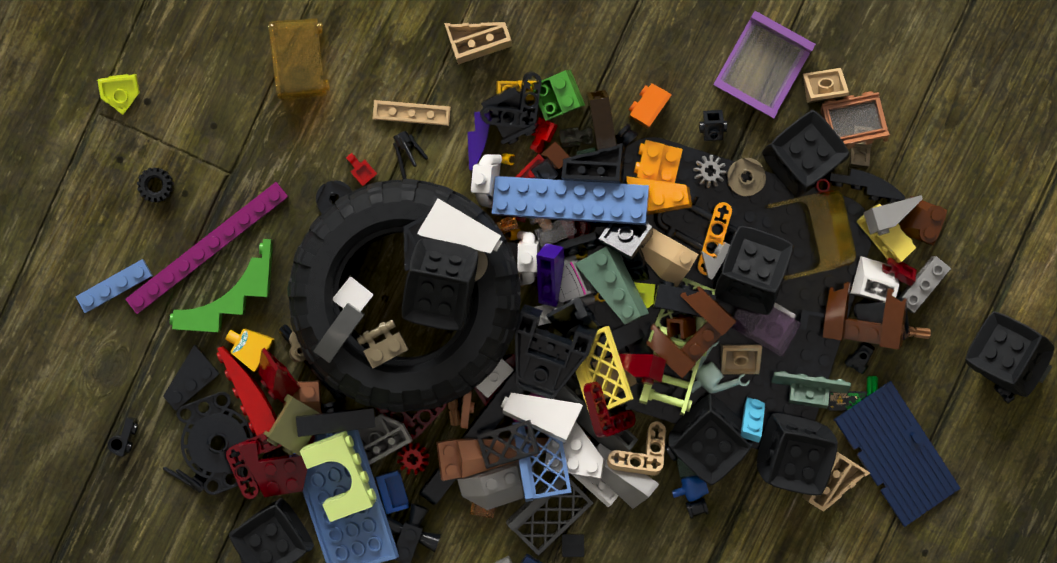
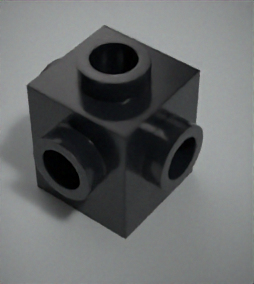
M722 110L703 111V122H699V132L703 133L704 141L723 140V134L727 132V121L723 119Z

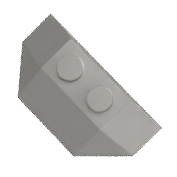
M384 414L375 417L376 427L358 429L369 465L413 441L404 423Z
M518 461L465 478H457L462 497L486 510L524 497Z

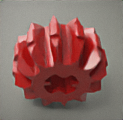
M410 442L408 445L409 450L406 446H403L402 450L405 453L398 452L397 455L403 458L398 459L397 463L404 462L400 469L404 470L408 467L407 474H410L411 469H413L414 474L417 475V468L423 472L425 468L422 464H429L427 460H423L428 458L429 454H422L426 447L419 450L420 443H417L415 448H413V444ZM410 454H414L415 457L418 456L416 463L408 459L411 456Z

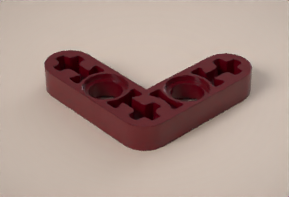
M598 382L585 384L583 392L597 437H609L635 425L636 418L631 410L620 411L609 416L604 394Z
M447 403L442 407H436L434 409L437 412L435 415L431 409L419 410L413 417L406 412H401L404 416L401 423H404L408 431V426L413 427L416 424L413 421L415 418L421 425H424L422 429L419 425L415 430L417 434L414 435L412 433L410 435L411 438L416 439L445 409ZM377 408L381 414L388 416L386 413L389 410ZM392 411L389 417L393 418L395 412ZM421 412H429L431 419L428 422H423L420 419Z
M264 433L243 441H256L258 454L276 447L269 442L262 446V441L268 438ZM235 444L227 450L226 457L243 496L252 499L259 494L260 488L239 449V444ZM233 449L236 452H240L238 459L239 461L244 460V463L235 466V463L238 461L236 457L231 456ZM240 467L247 468L248 475L246 477H241L238 474ZM250 477L252 480L249 481V485L255 487L253 494L246 491L248 488L247 482L245 484L242 483V481H246Z

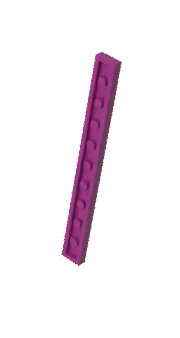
M275 182L125 300L135 313L139 314L286 200L288 195L278 182Z

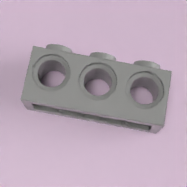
M931 256L917 273L915 283L912 286L908 285L898 298L906 297L907 310L910 313H915L951 268L937 256Z

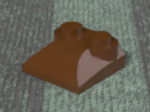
M921 200L900 221L899 225L906 236L933 246L945 221L947 210L941 206Z

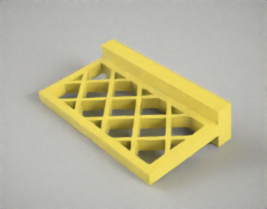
M605 326L597 331L589 355L575 372L584 400L583 389L585 384L596 382L598 376L605 379L602 391L603 394L611 397L607 405V409L610 410L633 400V396L610 327ZM604 332L607 338L605 345L598 342L600 335ZM597 345L603 348L600 357L594 355ZM607 350L613 356L611 363L604 360ZM592 358L598 360L595 370L590 365ZM603 363L609 366L606 375L600 373ZM613 369L618 371L619 377L617 381L610 378ZM608 382L615 384L612 394L606 391ZM619 387L624 389L626 397L623 399L616 396Z

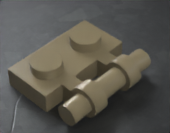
M393 320L387 323L382 322L379 324V327L370 332L367 330L362 336L357 338L360 346L368 342L370 348L363 352L372 368L409 350L400 332L394 335L391 334L390 330L396 327ZM384 334L386 339L376 344L374 338Z

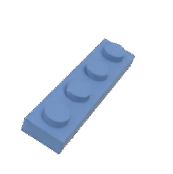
M144 259L75 297L84 313H87L153 275Z

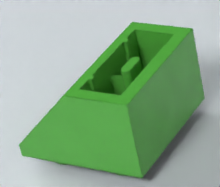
M565 70L541 81L539 106L545 121L585 106L571 70Z

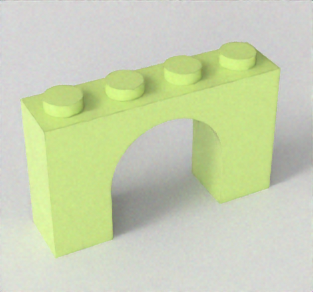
M347 431L308 444L300 450L307 469L332 461L345 466L351 475V488L344 493L327 498L322 504L330 522L373 507L376 502V493L369 486L368 474L361 467L360 455L355 452L353 448L354 441L347 434Z

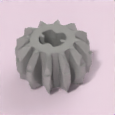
M709 155V161H707L705 156H702L703 163L696 161L700 168L693 169L694 172H699L694 178H702L699 182L700 185L707 181V188L710 187L711 181L716 187L718 186L716 179L721 182L724 180L719 174H726V171L720 170L725 164H717L720 161L719 157L713 162V155ZM708 166H711V169L715 171L711 176H708V173L705 172V169L709 168Z

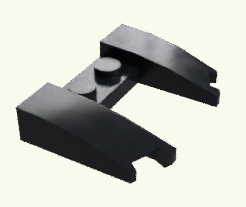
M638 321L625 324L611 331L617 351L625 347L628 354H651L643 338L645 335ZM606 335L599 337L598 342L605 345ZM597 345V356L600 357L603 348ZM607 350L606 356L612 354ZM641 381L630 386L633 400L625 403L627 405L624 408L625 411L641 404L639 401L644 387ZM653 382L651 389H654V392L663 393L671 387L668 383ZM624 390L616 395L620 399L626 397Z

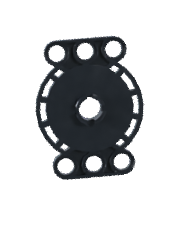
M218 392L184 405L176 413L180 422L187 423L181 435L180 447L182 456L193 472L207 478L204 482V490L210 495H215L238 486L237 481L233 485L226 483V476L230 473L233 474L226 457V452L233 445L253 437V433L244 417L236 411L227 408L230 405L231 399L226 392ZM219 395H224L227 398L226 405L219 406L216 399ZM201 402H206L209 405V410L206 413H201L198 410V405ZM182 409L190 410L191 417L188 420L180 417ZM232 415L238 416L243 423L240 424ZM245 425L249 431L250 438H247L246 432L243 428ZM188 432L187 445H184V436ZM214 436H220L224 440V447L219 451L210 446ZM184 449H188L190 461L187 459ZM233 449V453L231 454V456L236 457L238 461L237 463H235V466L239 465L240 463H244L239 461L238 459L240 452H236ZM195 463L199 468L203 469L202 473L196 470L191 464ZM245 467L238 469V474L241 477H245L243 473ZM251 477L246 481H242V483L244 484L246 482H249L250 480H252ZM212 480L218 483V489L215 492H211L207 488V484Z

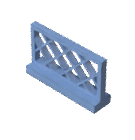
M527 425L519 427L517 431L526 436L525 427ZM538 431V432L536 433V435H535L536 438H537V436L539 435L540 431ZM515 435V445L520 449L524 439ZM547 435L549 440L544 446L537 442L538 446L542 448L537 457L530 456L518 460L525 502L572 493L562 441ZM551 440L559 444L556 454L546 448ZM526 444L523 451L529 453V447L532 444ZM543 451L553 456L548 465L538 459ZM555 458L562 462L563 465L559 473L550 468ZM536 462L545 467L540 476L532 472V467ZM547 469L556 475L551 485L542 479ZM558 478H561L566 482L567 489L558 490L553 485ZM539 481L548 486L545 493L536 494L535 486Z

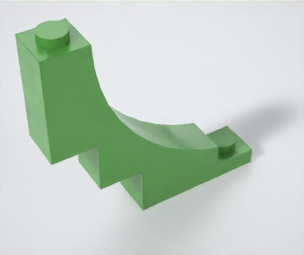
M263 239V243L259 245V254H262V258L252 257L246 271L237 284L221 298L202 307L173 310V313L170 314L172 329L221 332L222 313L244 315L246 312L247 296L269 297L273 240Z

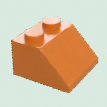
M652 83L649 87L645 85L639 94L642 96L638 103L634 101L629 108L631 112L629 117L646 129L651 126L671 97L670 93Z

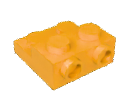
M645 140L644 144H640L638 152L641 155V159L635 165L634 173L637 174L636 178L675 183L683 149Z

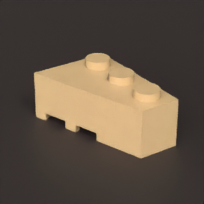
M505 22L481 24L444 23L458 65L512 47V41Z
M837 452L829 481L822 495L803 494L802 498L824 512L840 499L842 494L848 489L853 488L864 476L866 477L870 472Z

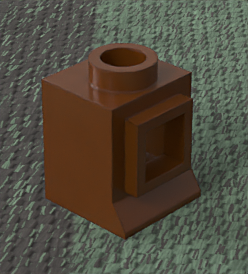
M556 141L541 154V156L549 159L555 169L557 168L561 171L563 159L570 157Z
M679 314L674 316L673 319L666 318L667 336L669 338L680 333L681 339H685L696 333V317Z

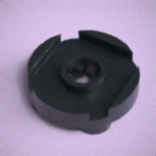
M329 181L323 184L317 191V207L323 214L333 205L330 199L331 196L338 194L339 198L353 191L350 186L342 181Z

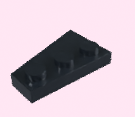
M196 344L163 395L175 411L220 374Z

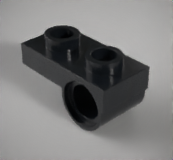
M127 417L122 434L109 439L108 449L115 453V455L124 457L127 453L131 452L133 442L130 441L132 435H135L138 429V424H136L137 418ZM115 439H119L122 442L121 449H117L114 446Z

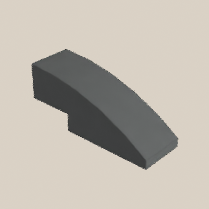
M347 303L316 346L314 352L330 363L365 314L350 303Z

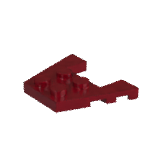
M314 435L311 437L308 444L314 443ZM256 441L238 443L239 449L264 497L303 491L307 468L301 455L293 454L258 459Z

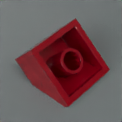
M263 348L261 350L258 370L259 375L262 377L261 383L267 389H270L268 393L274 400L279 399L285 403L284 398L286 395L293 396L301 387L287 367L267 349Z

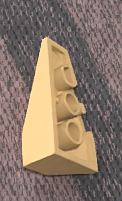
M653 229V235L644 248H641L647 264L650 265L661 279L675 283V287H678L699 255Z

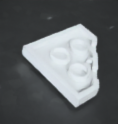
M576 422L566 443L563 442L568 474L602 479L604 458ZM551 440L547 449L556 454L559 444ZM547 452L545 458L546 465H548L551 459L553 458V456ZM555 458L550 468L559 473L563 468L562 462Z

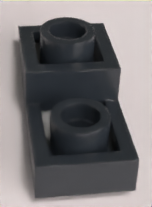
M641 248L632 260L621 254L633 282L649 280V272Z

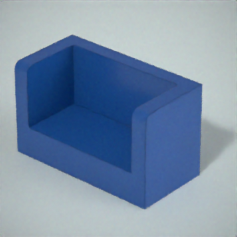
M400 470L377 475L376 480L386 514L409 508L410 505Z

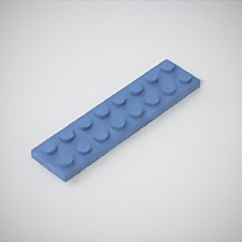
M495 176L492 215L646 225L650 187L649 185Z

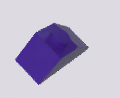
M546 243L536 255L538 303L557 307L564 268V247Z

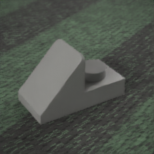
M728 243L718 244L714 251L716 255L714 258L701 251L708 278L713 279L723 263L730 246Z

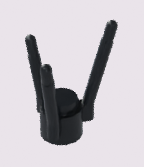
M403 131L393 137L395 141L393 145L396 150L402 178L407 179L400 149L401 151H406L414 167L417 164L409 149L412 146L411 143L425 160L428 159V156L416 143L413 136L408 135L407 131Z
M194 463V465L196 466V468L198 469V471L202 473V470H203V469L199 468V467ZM163 467L164 471L189 485L198 493L203 491L206 478L197 473L190 478L179 469H176V472L167 467Z

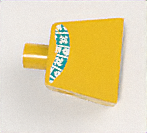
M246 328L242 330L240 335L230 330L225 340L234 344L230 353L254 372L259 368L261 350L263 348L269 350L275 340Z

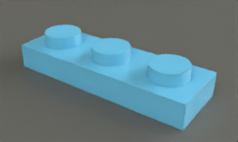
M747 397L744 405L740 435L745 439L759 443L762 436L765 403L758 399Z

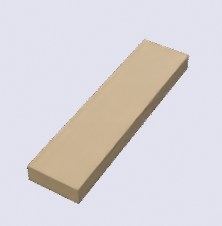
M374 100L373 120L449 126L451 107Z

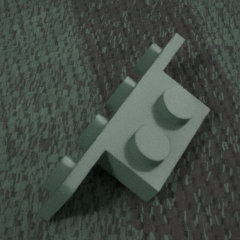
M785 371L774 372L772 377V383L790 386L789 403L826 409L829 404V391L847 394L851 387V383L842 379L829 380L825 377H808L805 374L794 375Z

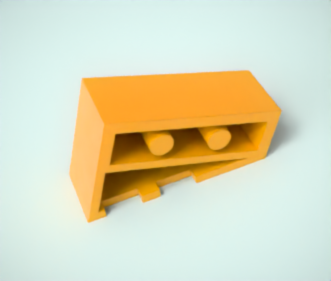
M626 176L627 184L649 185L647 215L692 207L690 188L687 185Z

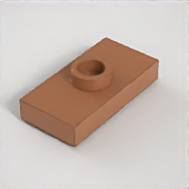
M472 390L463 396L461 428L468 429L470 413H474L475 402H471Z

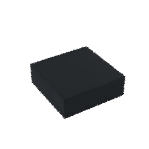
M562 534V557H584V534Z

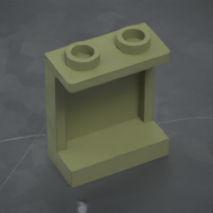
M287 394L284 398V401L287 402L270 431H265L264 435L268 437L267 441L277 447L280 444L284 446L282 450L290 455L296 453L300 456V450L308 444L313 435L298 437L296 416L320 413Z

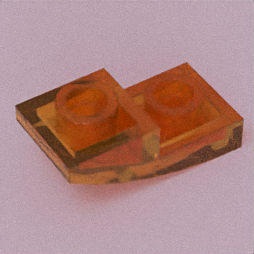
M506 217L497 222L498 228L503 234L519 229L516 217Z

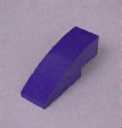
M490 111L487 114L485 113L488 120H490ZM474 112L475 131L467 132L469 171H473V166L479 163L489 134L490 124H486L481 119L480 112Z

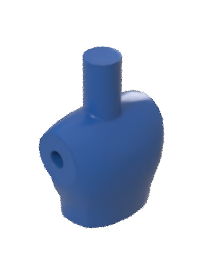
M697 475L683 477L681 479L682 487L671 491L673 498L685 494L689 502L698 500L709 493L706 482Z

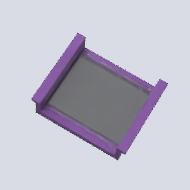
M754 11L713 85L774 119L816 44Z

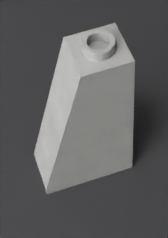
M602 444L595 447L604 458L601 480L632 509L649 498L659 484L645 474L617 471L609 468L607 458L612 451ZM614 457L613 460L615 463H618L617 457Z

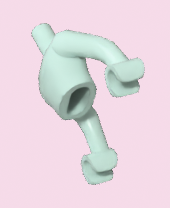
M717 341L707 350L706 356L701 357L695 377L697 381L694 382L691 392L694 393L702 386L709 393H717L737 385L747 386L750 380L742 383L740 379L745 374H741L737 379L719 384L724 376L712 361L703 365L711 349L717 346L719 342Z

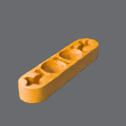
M725 202L718 203L715 206L702 251L711 257L716 255L708 253L706 249L707 244L711 242L716 243L717 246L719 243L723 244L732 214L731 206ZM723 205L728 210V214H724L722 218L723 220L726 219L725 224L721 221H714L715 216L717 218L720 217L718 208H722ZM715 224H720L723 227V232L720 235H715L712 232V227ZM700 255L697 266L701 274L707 275L703 271L704 268L701 267V264H704L702 255Z

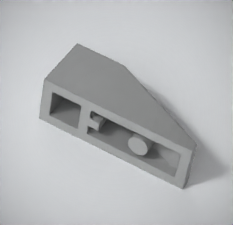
M922 195L863 212L870 235L878 233V236L890 233L889 229L895 227L923 199Z

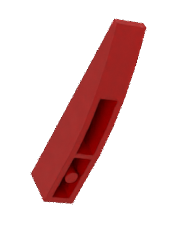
M224 346L217 348L219 351L217 357L221 364H225L227 369L225 370L226 377L229 381L232 380L234 384L233 392L236 398H240L243 404L240 405L241 410L245 416L248 415L250 422L248 425L251 432L259 435L265 431H270L277 417L264 392L235 356ZM267 439L262 441V446L268 443ZM278 444L277 447L265 451L264 453L270 452L278 447H281L282 445Z

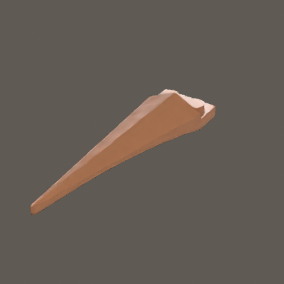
M549 437L536 438V441L544 446ZM494 438L483 439L484 444L490 447ZM513 438L511 444L516 447L515 439ZM449 439L436 442L442 481L465 478L518 461L486 469L478 439ZM497 440L493 450L502 454L506 445ZM533 445L529 447V453L534 451ZM509 447L505 457L508 459L516 457L517 452ZM490 453L488 457L490 464L498 462L499 457Z

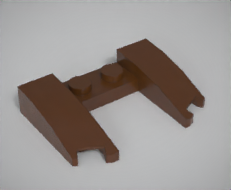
M851 282L844 283V288L834 291L833 287L830 288L823 338L856 340L880 344V347L900 349L902 347L907 305L906 298L901 302L892 296L895 290L888 288L883 323L881 324L847 318Z
M700 286L697 287L699 291L689 296H687L686 292L680 294L706 320V323L688 342L680 348L654 323L650 330L654 331L652 341L646 342L659 357L666 360V364L681 378L696 365V362L736 322V319Z

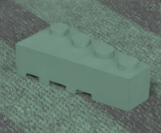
M606 246L575 263L624 324L635 322L649 314L618 252Z

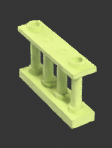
M661 326V331L667 335V327ZM675 337L670 338L681 348L688 342ZM701 358L691 369L693 372L690 382L663 374L662 382L687 389L685 400L654 392L655 390L651 389L652 385L644 384L639 403L647 405L648 400L652 401V399L681 407L680 415L684 416L685 411L689 412L692 401L689 400Z

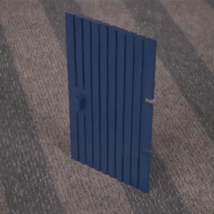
M891 381L834 419L853 450L858 447L861 448L862 451L857 453V456L866 470L870 472V476L876 485L879 486L882 483L885 485L880 491L904 527L961 489Z

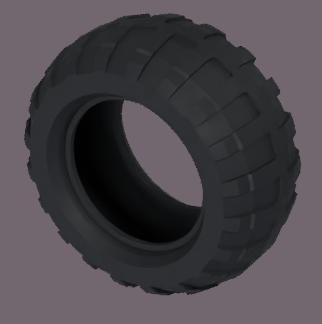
M403 179L375 182L357 189L335 201L332 206L312 223L294 255L287 292L291 315L290 322L303 350L302 353L309 364L325 379V382L335 390L342 392L362 405L393 412L434 409L452 402L469 393L492 373L505 355L513 339L519 317L521 296L520 279L512 250L503 233L489 215L467 197L448 187L426 181ZM437 199L442 200L501 235L499 240L503 242L497 252L494 250L492 253L484 252L488 259L487 270L474 283L470 296V306L463 328L457 330L451 340L441 348L417 357L396 356L372 368L363 352L370 348L367 342L360 346L357 341L360 335L354 329L330 363L314 352L316 346L343 310L342 307L333 301V297L346 282L351 266L359 254L367 246L382 237L403 233L404 226L429 214Z

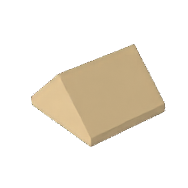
M841 68L803 74L807 103L849 96V90Z
M720 344L721 373L759 374L762 345Z

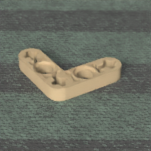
M661 422L650 424L647 431L646 454L614 450L607 458L608 467L617 471L652 476L658 475L664 465L665 426ZM654 428L658 429L659 432L657 439H654ZM658 445L660 451L653 452L650 449V446ZM614 457H617L618 463H615ZM630 460H638L640 462V466H632L630 464ZM652 463H655L656 469H653Z

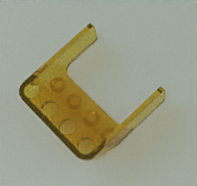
M830 190L766 205L768 209L794 202L805 203L810 212L820 256V263L817 268L785 275L783 280L850 265L855 261L856 251L843 195L839 191Z

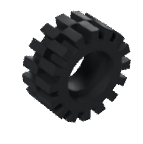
M148 168V170L142 172V175H139L137 190L145 200L157 203L165 201L167 197L171 196L170 193L173 192L172 186L174 182H172V177L167 171L160 168ZM152 178H159L162 181V189L159 192L154 193L150 191L148 183Z

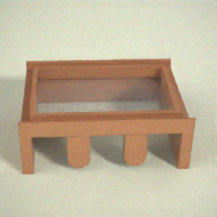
M869 91L858 97L850 95L838 101L830 99L822 104L820 109L822 117L841 138L847 149L853 148L856 143L861 142L869 145L875 139L883 138L884 142L888 141L890 134L887 129L879 92L873 93Z

